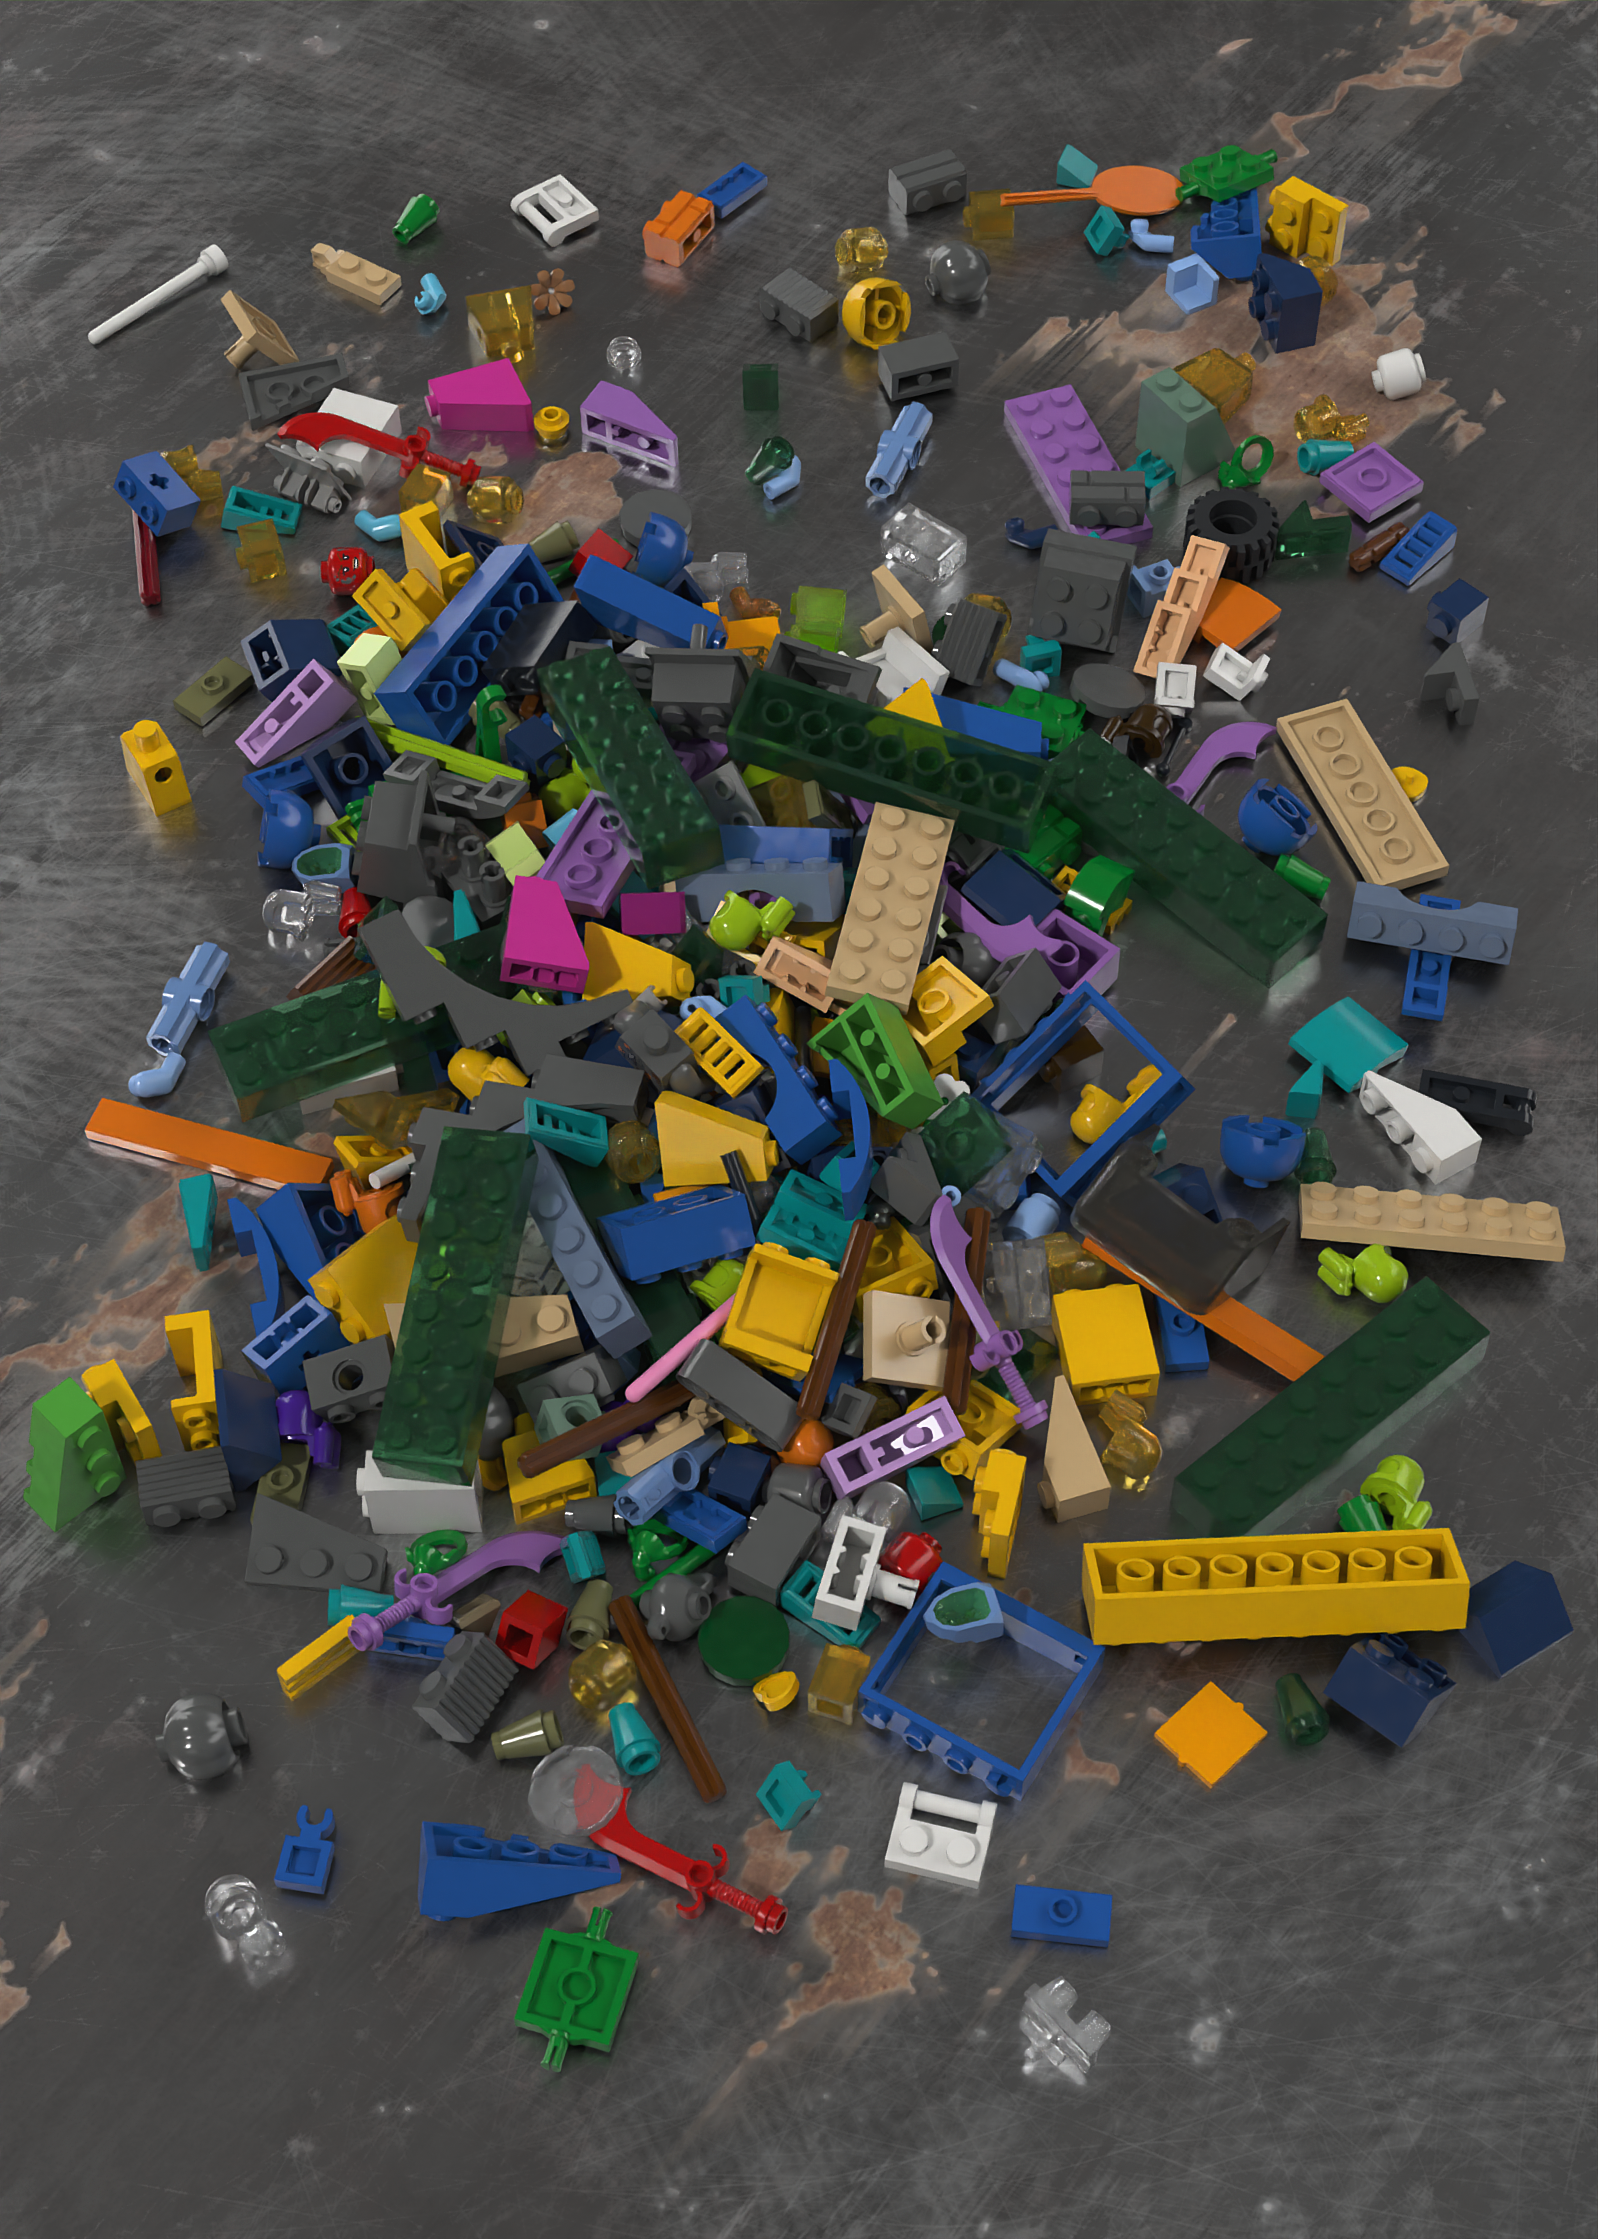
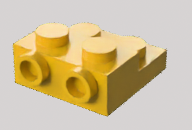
M1291 176L1282 185L1276 186L1269 197V204L1274 206L1273 214L1269 217L1265 226L1266 232L1270 233L1269 244L1294 258H1298L1303 252H1306L1330 266L1335 265L1341 258L1349 205L1295 176Z
M941 956L916 976L907 1015H901L923 1061L926 1060L934 1068L967 1043L962 1031L993 1008L994 1005L990 996L945 957Z
M894 1216L890 1217L891 1227L889 1229H876L852 1309V1313L860 1323H863L864 1293L876 1290L929 1298L932 1292L938 1289L934 1261Z
M112 1359L102 1365H94L88 1368L81 1375V1380L87 1390L85 1393L103 1410L117 1451L126 1448L135 1466V1462L138 1460L162 1456L153 1426L116 1361Z
M971 1380L967 1411L964 1415H956L966 1436L933 1454V1456L941 1460L943 1468L949 1474H962L972 1481L976 1477L979 1465L987 1467L990 1450L999 1449L1001 1445L1023 1427L1022 1423L1017 1424L1013 1418L1015 1414L1020 1412V1408L978 1381ZM928 1390L907 1408L906 1414L941 1398L942 1391Z
M1007 1449L990 1450L987 1467L978 1466L973 1492H975L972 1509V1514L980 1516L978 1533H982V1536H984L981 1557L988 1558L987 1576L1005 1579L1017 1529L1023 1502L1027 1458Z

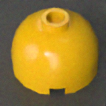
M870 277L856 283L848 291L841 312L842 322L849 336L858 344L878 350V346L899 342L893 339L898 337L900 331H906L911 315L910 298L907 292L902 291L899 286L901 284L897 281Z

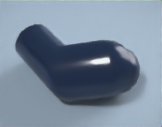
M1016 517L1006 521L1005 529L1007 532L1004 535L1010 543L1033 550L1043 546L1048 528L1058 530L1055 524L1035 530L1025 529L1024 520Z

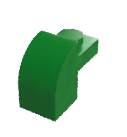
M1102 855L1091 859L1080 870L1063 902L1067 906L1065 915L1102 937L1110 914L1123 907L1135 871Z

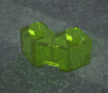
M800 585L798 593H792L790 615H796V623L791 624V631H785L784 635L838 653L839 637L842 638L847 589Z

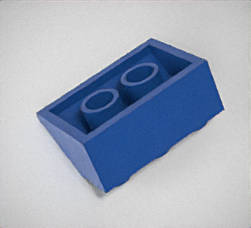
M720 1184L596 1218L597 1227L619 1274L631 1281L635 1280L636 1284L657 1281L661 1279V1272L675 1268L677 1272L698 1269L703 1266L702 1260L717 1256L718 1260L733 1259L744 1254L743 1248L756 1244L745 1194Z

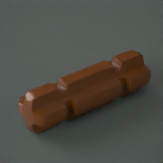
M1396 522L1387 530H1384L1363 544V547H1359L1351 552L1349 555L1350 560L1348 561L1350 567H1354L1357 572L1364 571L1371 566V563L1374 564L1388 555L1410 529L1405 527L1402 522Z

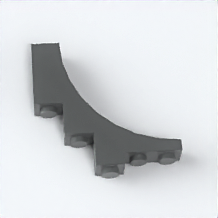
M399 909L357 928L402 1021L412 1018L415 1025L437 1015L438 1012L435 1006L442 1004L463 1048L473 1046L476 1052L481 1051L499 1042L496 1034L502 1032L520 1070L526 1076L534 1073L536 1069L541 1070L546 1054L566 1057L559 1041L564 1039L566 1044L570 1045L590 1035L587 1027L600 1021L603 1022L605 1027L613 1024L617 1013L633 1002L627 989H620L590 1001L559 1006L530 1005L500 998L465 982L440 964L415 937Z
M546 1054L541 1070L536 1069L533 1074L531 1088L485 1080L480 1095L474 1096L472 1099L469 1115L423 1107L418 1122H413L408 1132V1147L412 1148L416 1162L411 1171L409 1193L407 1197L401 1198L397 1209V1221L402 1225L406 1240L423 1244L437 1215L455 1191L480 1168L500 1156L492 1138L524 1119L523 1102L527 1097L606 1116L607 1127L638 1130L650 1096L645 1071ZM537 1117V1123L543 1125V1120Z

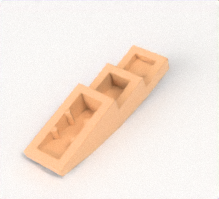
M1191 535L1181 567H1174L1164 600H1157L1133 670L1134 673L1156 679L1158 662L1181 663L1216 587L1230 549L1229 546Z
M773 936L753 972L824 1013L830 1010L837 1015H841L854 1004L853 1002L825 996L826 985L833 963L832 960L776 936Z

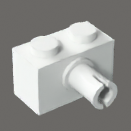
M842 1515L817 1592L812 1618L856 1631L865 1601H870L871 1597L895 1603L910 1610L912 1609L920 1581L880 1570L881 1565L877 1564L887 1528Z

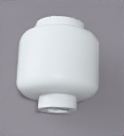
M1408 348L1381 355L1377 359V370L1371 372L1376 392L1384 391L1385 396L1389 400H1396L1418 393L1422 386L1421 382L1426 381V374L1420 354H1413Z

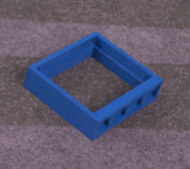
M1085 980L1072 994L1068 992L1065 995L1063 1003L1050 1016L1041 1019L1036 1024L1033 1033L1020 1046L1014 1047L1006 1054L1003 1063L990 1076L980 1080L981 1085L967 1100L1064 1201L1076 1209L1196 1089ZM1099 1010L1162 1075L1060 1176L998 1110Z
M943 1561L858 1690V1712L871 1725L880 1729L887 1727L900 1734L903 1740L912 1748L919 1751H926L927 1749L943 1758L944 1763L952 1770L960 1774H967L968 1772L983 1780L985 1785L995 1794L1003 1797L1010 1795L1022 1801L1102 1670L1105 1647L1093 1645V1640L994 1588L1004 1622L1003 1634L1077 1673L1076 1678L1020 1769L1013 1767L885 1696L927 1631L923 1615L933 1600L950 1588L975 1582L984 1583Z

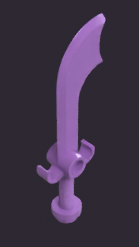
M1239 722L1224 726L1213 732L1204 741L1177 781L1166 786L1163 795L1153 794L1154 783L1150 782L1146 789V803L1150 807L1161 809L1146 830L1138 829L1131 836V853L1141 860L1155 857L1161 850V842L1158 838L1172 819L1181 818L1190 824L1200 822L1203 819L1205 805H1201L1195 811L1189 810L1186 807L1214 767L1221 761L1232 757H1247L1256 760V750L1259 744L1267 737L1276 734L1277 727L1259 722Z
M949 861L944 863L939 885H947L948 889L942 911L965 933L972 932L978 935L983 945L991 953L992 958L1003 962L1006 957L1036 947L1043 959H1046L1063 946L1060 939L1049 938L1041 934L1030 914L1024 920L1008 926L996 925L988 921L948 883V876L951 872L958 871L962 876L966 875V872L955 862Z
M942 1195L932 1208L930 1216L931 1239L942 1268L982 1339L981 1342L975 1345L974 1354L969 1356L970 1361L979 1371H985L993 1366L999 1369L998 1371L1001 1373L1000 1375L1003 1377L1007 1388H1009V1392L1014 1396L1013 1399L1016 1400V1404L1020 1408V1412L1015 1414L1013 1418L1017 1424L1022 1423L1025 1430L1049 1418L1045 1411L1048 1405L1044 1399L1035 1402L1029 1390H1027L1025 1382H1022L1023 1379L1020 1378L1021 1375L1018 1374L1019 1371L1016 1370V1366H1014L1011 1358L1012 1355L1022 1349V1337L1017 1330L1012 1332L1008 1330L999 1331L966 1268L965 1250L972 1238L959 1224L953 1211L951 1198Z
M545 1531L509 1533L488 1542L436 1576L428 1573H420L413 1576L410 1584H406V1568L401 1569L394 1577V1593L401 1601L375 1617L367 1613H362L352 1620V1625L348 1628V1637L353 1646L359 1651H365L366 1649L373 1651L383 1644V1633L410 1615L419 1619H427L435 1625L446 1624L453 1618V1604L438 1608V1603L485 1573L498 1567L508 1565L524 1566L540 1573L542 1567L549 1560L562 1554L559 1543L565 1537Z

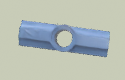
M912 402L910 405L904 406L892 429H886L882 433L878 444L877 457L865 477V486L873 492L874 496L886 499L888 495L895 494L907 469L913 470L916 467L922 441L932 424L933 413L929 412L924 404Z
M204 941L202 945H196L179 978L172 977L167 982L162 996V1009L146 1036L148 1046L154 1048L160 1055L167 1056L170 1052L181 1054L198 1020L204 1022L210 1016L215 1001V989L230 963L228 953L221 950L217 944Z
M712 1426L703 1430L704 1435L630 1479L616 1491L617 1497L613 1504L619 1516L627 1519L632 1525H642L679 1492L694 1489L699 1482L700 1473L712 1464L716 1455L721 1456L723 1454L722 1448L726 1442L720 1430Z

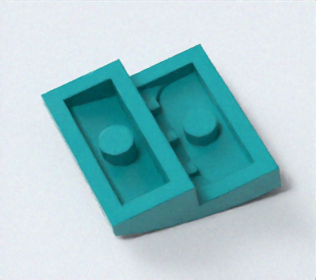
M1349 996L1331 1005L1310 1020L1290 1038L1288 1045L1312 1064L1316 1060L1322 1061V1064H1324L1323 1073L1348 1093L1361 1088L1365 1072L1370 1070L1377 1074L1380 1068L1402 1058L1409 1046L1407 1042Z
M791 1169L779 1189L772 1207L761 1224L755 1240L762 1243L771 1242L788 1249L789 1255L805 1260L807 1257L823 1260L831 1266L830 1270L838 1272L853 1222L857 1219H864L867 1204L863 1203L861 1210L854 1220L845 1221L842 1192Z

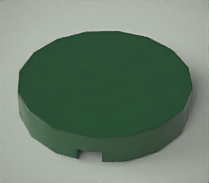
M736 1596L719 1602L711 1609L709 1617L699 1627L698 1649L702 1661H704L709 1671L717 1679L733 1686L756 1685L772 1673L775 1674L780 1671L789 1655L790 1630L784 1615L770 1602L755 1596Z

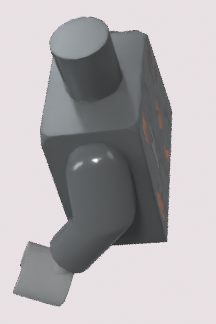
M648 986L631 1004L617 1013L614 1018V1027L621 1036L615 1048L634 1069L645 1071L647 1082L659 1095L662 1091H673L693 1098L713 1090L720 1094L725 1093L705 1072H699L692 1050L657 1014L668 1002L666 999L661 1001L653 993L655 986ZM718 1060L714 1064V1067H716L723 1060ZM728 1072L724 1077L728 1080L733 1073Z

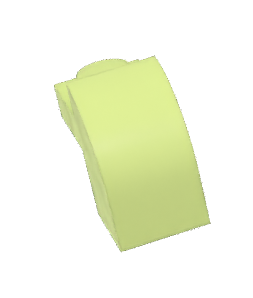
M518 821L485 844L495 860L501 864V868H504L505 875L513 886L516 875L525 877L536 876L546 861Z

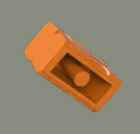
M680 190L671 201H665L661 207L660 214L653 221L648 220L643 228L642 238L645 243V253L647 256L658 261L663 259L666 264L677 268L681 266L715 227L714 205L712 201L699 196L695 198L694 194Z

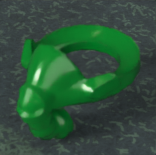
M1253 435L1244 440L1235 450L1231 465L1225 461L1220 463L1218 479L1221 481L1222 487H1229V489L1235 490L1236 487L1242 488L1260 484V478L1267 472L1274 457V448L1271 441L1261 435ZM1260 444L1262 456L1259 463L1252 469H1244L1242 465L1244 452L1250 445Z
M648 1519L642 1525H635L633 1529L628 1528L627 1543L630 1544L633 1550L632 1565L637 1579L640 1582H648L655 1577V1569L649 1563L668 1560L678 1556L686 1549L689 1538L655 1519ZM654 1533L671 1536L677 1543L666 1547Z
M450 1529L437 1530L417 1538L410 1548L405 1547L407 1561L414 1567V1576L420 1573L433 1575L457 1563L466 1553L468 1543L464 1534L459 1531ZM450 1544L456 1548L443 1555L433 1546Z

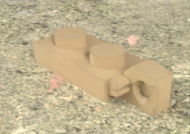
M318 243L311 249L313 266L321 269L320 271L326 275L328 282L377 305L384 303L402 286L401 276L347 251L339 249L336 252L332 246Z
M693 1397L688 1409L683 1410L681 1414L679 1412L667 1414L655 1422L656 1428L643 1436L635 1434L625 1438L617 1444L618 1450L606 1458L613 1471L633 1477L705 1434L703 1430L724 1419L725 1416L699 1397Z

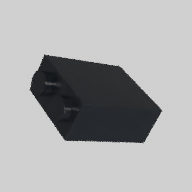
M578 600L525 604L482 666L481 671L488 678L491 685H501L507 696L554 694L565 678L563 676V668L569 641L588 643L598 627Z

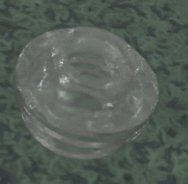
M620 336L613 339L606 351L607 361L612 366L620 369H628L637 365L642 357L641 348L633 338L628 336Z

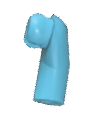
M428 273L421 279V285L425 290L420 292L423 297L419 299L416 296L414 300L415 306L424 315L434 314L446 300V293L435 274Z
M362 510L355 517V525L376 541L387 542L402 536L399 515L397 514L376 518L368 511Z

